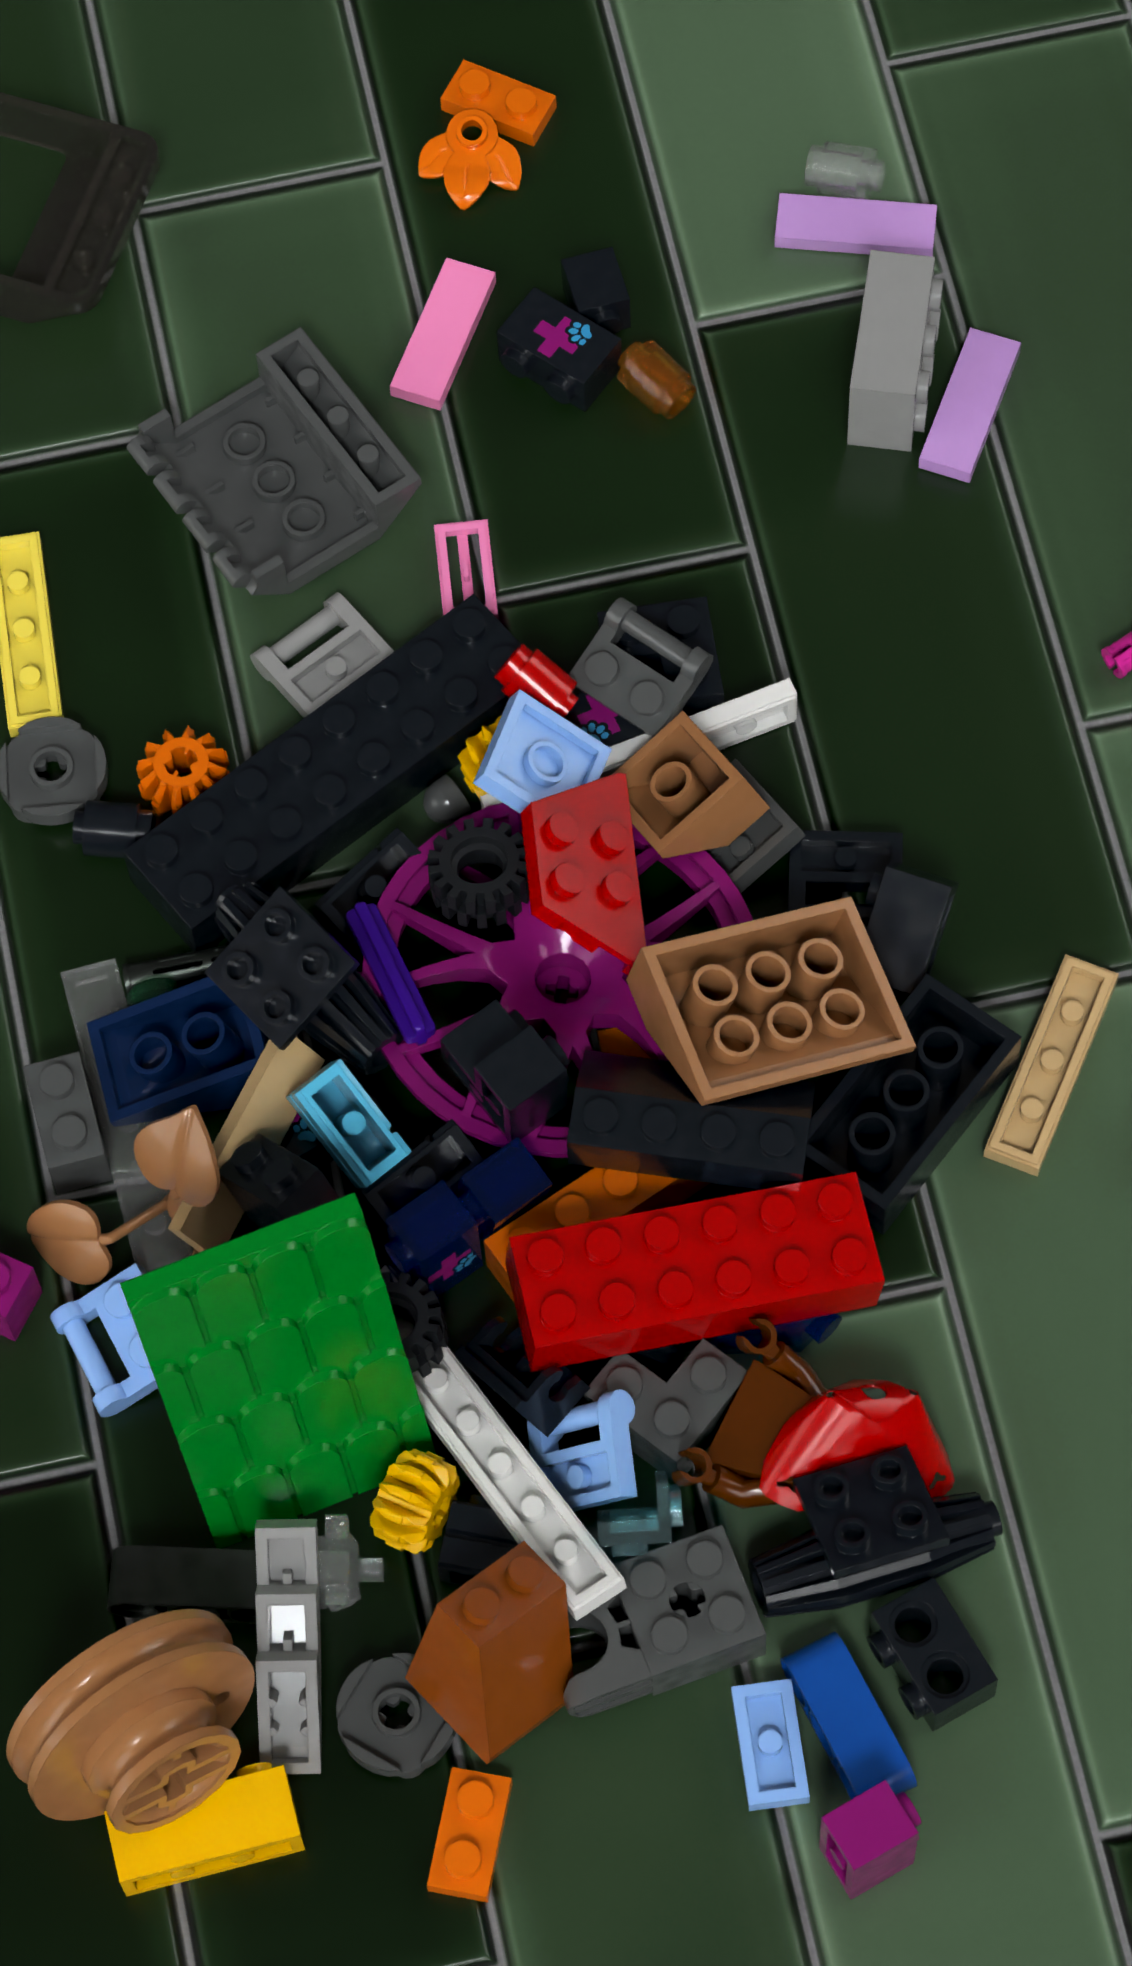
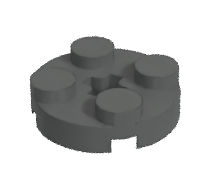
M44 717L30 721L18 729L19 735L12 739L8 746H6L5 742L0 749V792L4 801L12 809L14 816L22 822H32L47 826L70 823L74 820L76 810L84 811L87 800L100 801L101 796L106 790L109 768L104 748L95 735L93 737L89 732L81 728L80 723L72 719ZM52 761L58 762L60 769L66 770L64 775L59 776V779L47 781L46 778L37 776L38 772L46 771L48 762Z
M392 1653V1657H384L374 1662L371 1659L360 1664L344 1681L337 1697L338 1732L349 1755L363 1768L382 1776H399L407 1779L420 1775L426 1768L434 1765L444 1756L456 1734L454 1729L405 1679L415 1656L410 1653ZM401 1701L407 1702L409 1704L407 1713L412 1719L407 1726L398 1725L395 1729L386 1727L387 1717L381 1713L383 1707L388 1705L395 1708Z

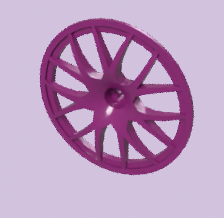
M504 803L488 806L449 825L455 824L459 831H463V820L473 818L474 827H482L483 818H491L494 822V829L498 830L501 823L505 822L511 825L512 835L519 831L523 836L521 814ZM632 824L635 849L642 851V853L636 856L638 877L652 864L659 861L683 879L696 893L677 907L644 926L646 946L662 943L703 907L708 909L718 929L753 920L737 887L726 871L706 850L663 859ZM449 826L440 830L418 848L421 854L409 857L396 871L383 891L377 907L397 948L407 924L459 956L409 972L417 988L455 981L489 983L503 995L499 1003L507 1013L513 1009L517 1010L536 1032H543L545 1036H552L569 1059V1064L572 1059L579 1071L585 1050L593 1051L588 1039L593 1028H617L635 1041L651 1059L669 1061L646 1030L626 981L628 975L622 972L624 962L600 947L591 953L574 942L565 931L553 929L531 915L530 900L528 904L521 902L522 912L516 917L508 910L506 911L507 924L513 930V940L494 943L465 933L414 910L423 895L430 889L428 865L424 866L428 861L429 850L434 851L433 841L438 835L447 840L446 828ZM469 866L459 872V877L470 883H486L493 880ZM363 957L362 974L369 980L371 985L374 987L380 998L387 1006L384 997L369 969V966L365 958ZM557 989L568 990L566 1004L555 1003L554 996L557 993ZM473 1015L437 1029L435 1034L428 1038L427 1043L418 1046L416 1043L408 1044L403 1040L399 1044L393 1041L381 1049L382 1054L396 1076L415 1098L445 1122L453 1119L463 1133L490 1145L522 1154L568 1158L567 1138L569 1127L545 1126L546 1122H544L512 1146L482 1107L477 1105L478 1102L470 1092L467 1098L459 1094L443 1081L421 1056L422 1053L441 1048L440 1039Z

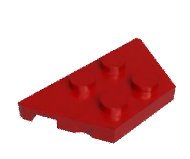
M618 772L531 802L521 812L531 915L553 929L565 931L574 942L591 953L598 947L604 949L624 962L622 972L628 975L640 949L646 947L627 779L625 773Z

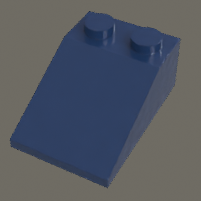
M209 977L86 1023L109 1120L114 1127L155 1121L173 1115L194 1104L197 1105L200 1113L232 1109L269 1040Z

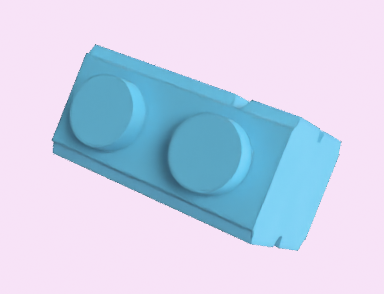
M341 1059L328 1063L286 1096L293 1108L356 1189L367 1188L412 1152L397 1132L391 1133L389 1131L391 1123Z

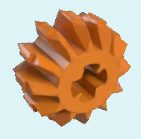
M188 725L182 737L174 738L173 734L165 729L162 735L164 744L146 743L144 749L146 759L138 760L136 766L138 778L141 779L138 787L141 797L145 801H151L152 808L159 817L170 810L174 814L230 773L227 770L229 765L227 752L223 748H216L215 738L210 733L196 739L194 730ZM181 773H189L187 776L179 777Z

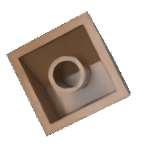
M684 711L680 712L613 773L626 774L632 824L663 859L728 846L770 809L747 780Z

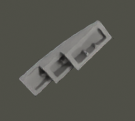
M317 1519L256 1520L257 1588L255 1592L257 1656L255 1664L260 1762H269L272 1764V1768L284 1765L287 1774H321V1631Z

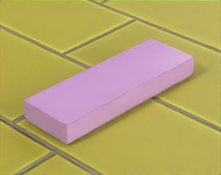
M779 193L775 247L870 255V250L933 257L937 205Z
M970 327L919 457L918 468L970 483L1019 357L1021 342Z

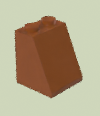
M522 1541L437 1603L405 1679L486 1764H489L565 1706L563 1694L569 1679L573 1677L566 1583L525 1541Z

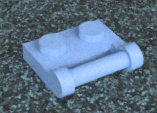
M134 1263L80 1299L59 1306L50 1315L57 1333L65 1334L95 1392L92 1401L101 1417H110L118 1414L158 1388L120 1285L124 1281L147 1273L145 1268L137 1263ZM98 1316L130 1375L121 1383L116 1384L86 1325Z
M618 1389L603 1393L598 1401L573 1407L548 1437L527 1420L530 1455L573 1512L638 1497L629 1423L635 1415V1405L632 1397L625 1390ZM599 1425L600 1440L559 1450L558 1441L565 1433Z

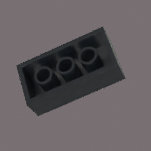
M929 974L925 975L900 1007L916 1044L914 1051L852 1067L811 1119L803 1181L856 1172L870 1226L882 1235L885 1234L1018 1065L1022 1036Z

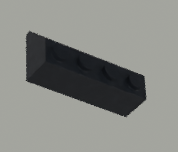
M585 1050L575 1086L568 1131V1164L758 1190L803 1182L816 1081L805 1079L701 1106L669 1061Z

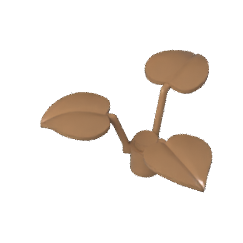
M190 1105L173 1115L152 1121L135 1138L134 1154L142 1174L155 1187L170 1190L160 1202L108 1233H101L99 1219L90 1207L73 1200H54L42 1205L31 1214L27 1221V1232L31 1235V1241L44 1260L59 1275L77 1284L91 1285L98 1283L112 1268V1257L106 1245L118 1241L166 1210L173 1219L182 1201L194 1207H205L216 1198L220 1189L219 1167L210 1135L197 1105ZM194 1249L192 1255L199 1253Z

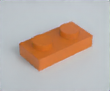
M464 59L440 98L442 111L455 116L460 111L466 109L482 110L494 119L498 133L533 147L557 108L556 95Z
M456 1767L451 1768L427 1881L429 1892L488 1903L513 1785L512 1778Z

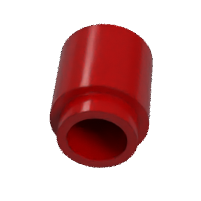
M523 643L510 655L494 676L503 685L501 691L509 698L520 689L563 718L579 699L572 692L578 682L538 648L532 651Z

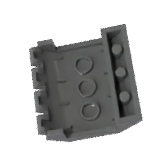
M301 327L256 353L260 377L173 428L172 418L166 409L161 410L138 424L139 434L127 445V450L146 475L156 476L153 484L175 513L186 514L182 522L205 552L215 553L212 561L233 588L246 587L251 595L291 594L379 540L422 484L421 477Z

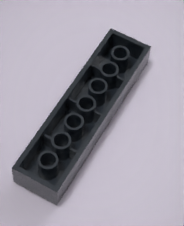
M474 594L126 848L123 854L130 880L192 951L214 947L225 938L214 922V917H216L215 912L217 910L215 906L216 901L226 888L235 883H240L243 886L244 883L255 882L271 894L279 886L289 891L429 787L437 779L460 764L457 756L467 747L465 742L467 738L475 736L482 731V725L489 726L496 721L498 716H502L509 697L501 691L503 685L494 676L521 643Z

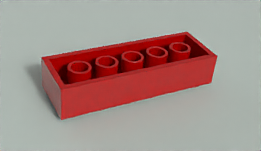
M856 1172L512 1236L508 1240L505 1260L531 1372L545 1370L553 1365L562 1367L701 1340L703 1338L707 1339L758 1329V1326L750 1322V1318L766 1319L773 1325H779L876 1306L885 1283Z

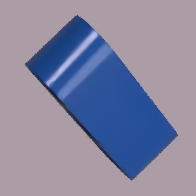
M834 1631L780 1658L786 1678L792 1679L793 1692L851 1799L884 1780L887 1781L895 1795L917 1786L914 1772L905 1753L838 1633Z

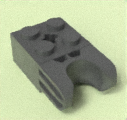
M723 1525L615 1563L614 1566L624 1577L627 1588L578 1621L568 1611L569 1629L584 1628L593 1630L603 1638L607 1649L601 1660L592 1668L569 1679L563 1694V1700L570 1715L579 1718L587 1717L651 1693L653 1696L766 1655V1632ZM686 1603L694 1604L697 1606V1615L687 1617L686 1612L683 1609H678V1606Z

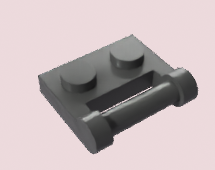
M620 597L609 608L603 625L569 675L578 682L575 688L653 738L681 712L710 669L713 655L699 646L694 649L687 646L636 613L637 606ZM625 632L679 666L681 670L674 682L616 646Z

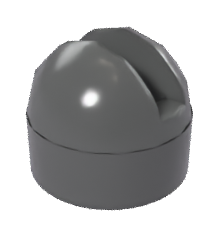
M446 774L433 782L425 791L423 799L424 810L427 816L437 823H451L471 811L470 805L459 787Z

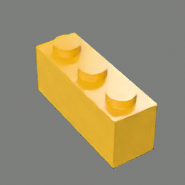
M260 1762L242 1767L237 1770V1777L225 1780L221 1787L199 1806L175 1821L150 1831L128 1834L116 1830L109 1820L107 1811H104L119 1883L126 1897L304 1851L305 1846L284 1765L272 1768L271 1763Z

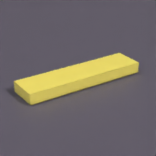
M39 531L0 537V666L7 724L11 738L18 736V729L30 721L44 717H64L42 541Z

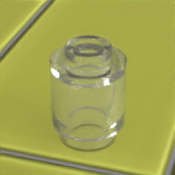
M826 141L823 146L813 144L809 150L806 163L805 185L817 188L819 194L869 200L872 191H881L885 175V161L878 160L876 148Z

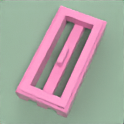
M488 519L434 525L443 616L455 608L453 607L446 537L457 536L463 600L465 601L474 594L468 535L478 534L486 601L484 605L498 619Z

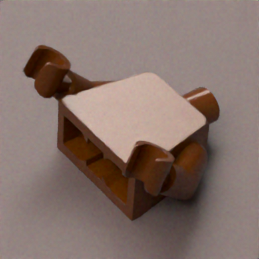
M750 1318L749 1320L761 1330L762 1339L760 1343L754 1347L745 1337L736 1336V1345L745 1353L762 1354L764 1356L763 1363L755 1359L753 1360L708 1451L692 1447L678 1452L680 1456L687 1457L694 1463L695 1473L693 1477L683 1471H675L671 1475L673 1482L678 1486L687 1487L702 1483V1488L705 1492L742 1509L777 1504L767 1498L759 1488L763 1461L784 1423L807 1401L827 1390L809 1363L783 1341L777 1342V1331L774 1325L766 1319ZM793 1477L777 1482V1486H789L795 1492Z

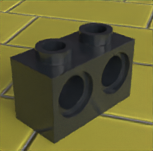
M934 1577L871 1613L870 1632L872 1634L866 1637L868 1645L874 1657L884 1669L892 1665L903 1683L898 1688L900 1697L915 1720L924 1717L931 1730L935 1731L995 1696L998 1678ZM912 1621L923 1625L929 1635L920 1642L910 1643L901 1639L896 1629L902 1623ZM947 1672L954 1675L961 1686L953 1693L941 1694L934 1691L927 1680L935 1673Z

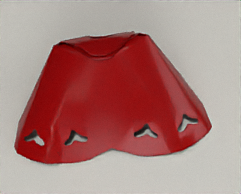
M853 1379L811 1398L784 1423L763 1461L759 1488L767 1498L777 1504L795 1511H804L797 1494L789 1486H777V1482L785 1481L789 1477H801L907 1445L931 1497L944 1496L953 1487L955 1478L947 1451L917 1391L906 1389L904 1386L888 1380ZM862 1389H882L886 1396L881 1399H872ZM829 1392H833V1397H828L826 1395ZM936 1472L940 1475H945L944 1480L937 1481L935 1486L929 1489Z

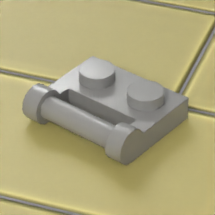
M336 592L323 602L324 608L274 645L269 648L263 645L250 654L251 661L265 680L270 681L303 718L395 652L339 592ZM334 627L344 628L288 669L284 665Z

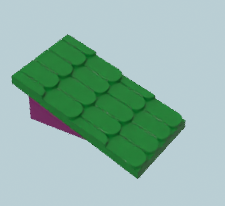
M355 1192L120 1283L216 1548L223 1549L242 1541V1538L245 1536L248 1538L255 1536L256 1520L298 1519V1515L303 1514V1516L319 1511L353 1497L352 1494L356 1492L361 1494L379 1487V1483L387 1475L388 1466L395 1463L398 1455L405 1450L410 1451L415 1448L424 1453L429 1451L436 1454L409 1361L403 1348L387 1288L380 1271L370 1232Z

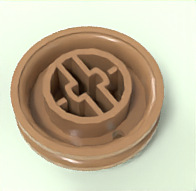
M179 1609L147 1617L123 1627L96 1642L65 1664L41 1686L14 1722L7 1740V1760L17 1777L28 1784L30 1798L38 1810L49 1818L75 1821L104 1815V1811H107L109 1820L116 1830L128 1834L153 1830L175 1821L199 1806L221 1787L235 1769L242 1751L238 1738L230 1729L236 1723L250 1700L255 1683L254 1668L244 1652L233 1645L231 1633L223 1621L214 1613L201 1609Z

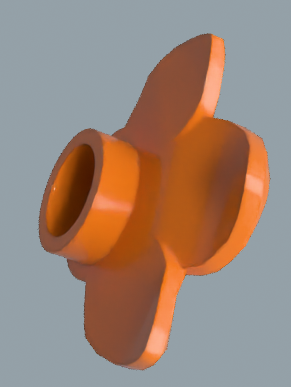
M466 109L453 116L446 132L430 139L424 145L419 156V177L425 179L444 177V185L448 195L457 207L463 211L470 208L487 189L489 182L509 191H517L520 187L522 167L517 149L511 143L498 136V128L494 119L488 113L479 109ZM470 126H475L482 131V134L476 140H467L462 135L463 131Z

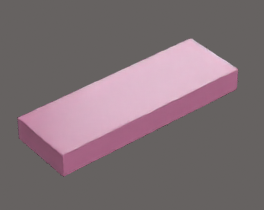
M450 258L445 259L391 381V396L441 411L496 285V272Z

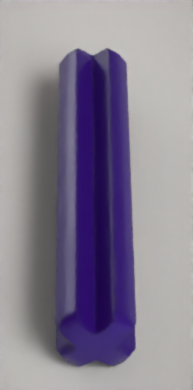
M358 902L355 904L354 909L347 912L346 921L404 1041L408 1044L416 1043L418 1046L427 1043L428 1038L435 1034L436 1026L378 907L374 903Z

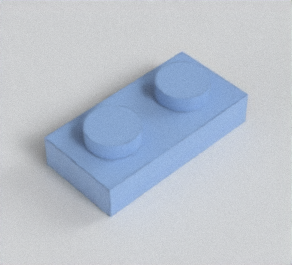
M792 1679L732 1686L731 1696L749 1811L810 1803Z

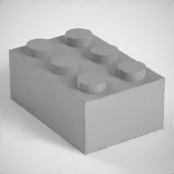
M870 250L850 383L847 445L911 452L914 431L925 432L928 410L927 398L929 386L931 387L935 360L934 349L935 341L938 340L940 307L944 282L943 279H934L935 257Z

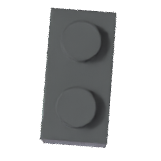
M79 1051L23 1066L48 1170L57 1195L113 1180L88 1078Z

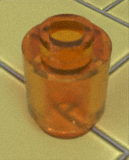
M654 340L647 341L644 344L639 341L633 343L623 352L618 360V366L620 367L617 375L618 381L653 414L661 413L666 419H671L682 412L695 396L697 389L690 382L691 375Z

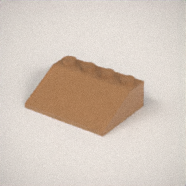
M851 896L642 947L626 979L646 1030L701 1106L913 1052L916 1048L914 1039Z

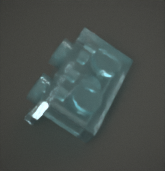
M655 1471L657 1507L597 1510L599 1547L611 1546L612 1556H637L648 1554V1544L672 1542L671 1527L683 1526L680 1486L677 1484L668 1485L667 1471Z

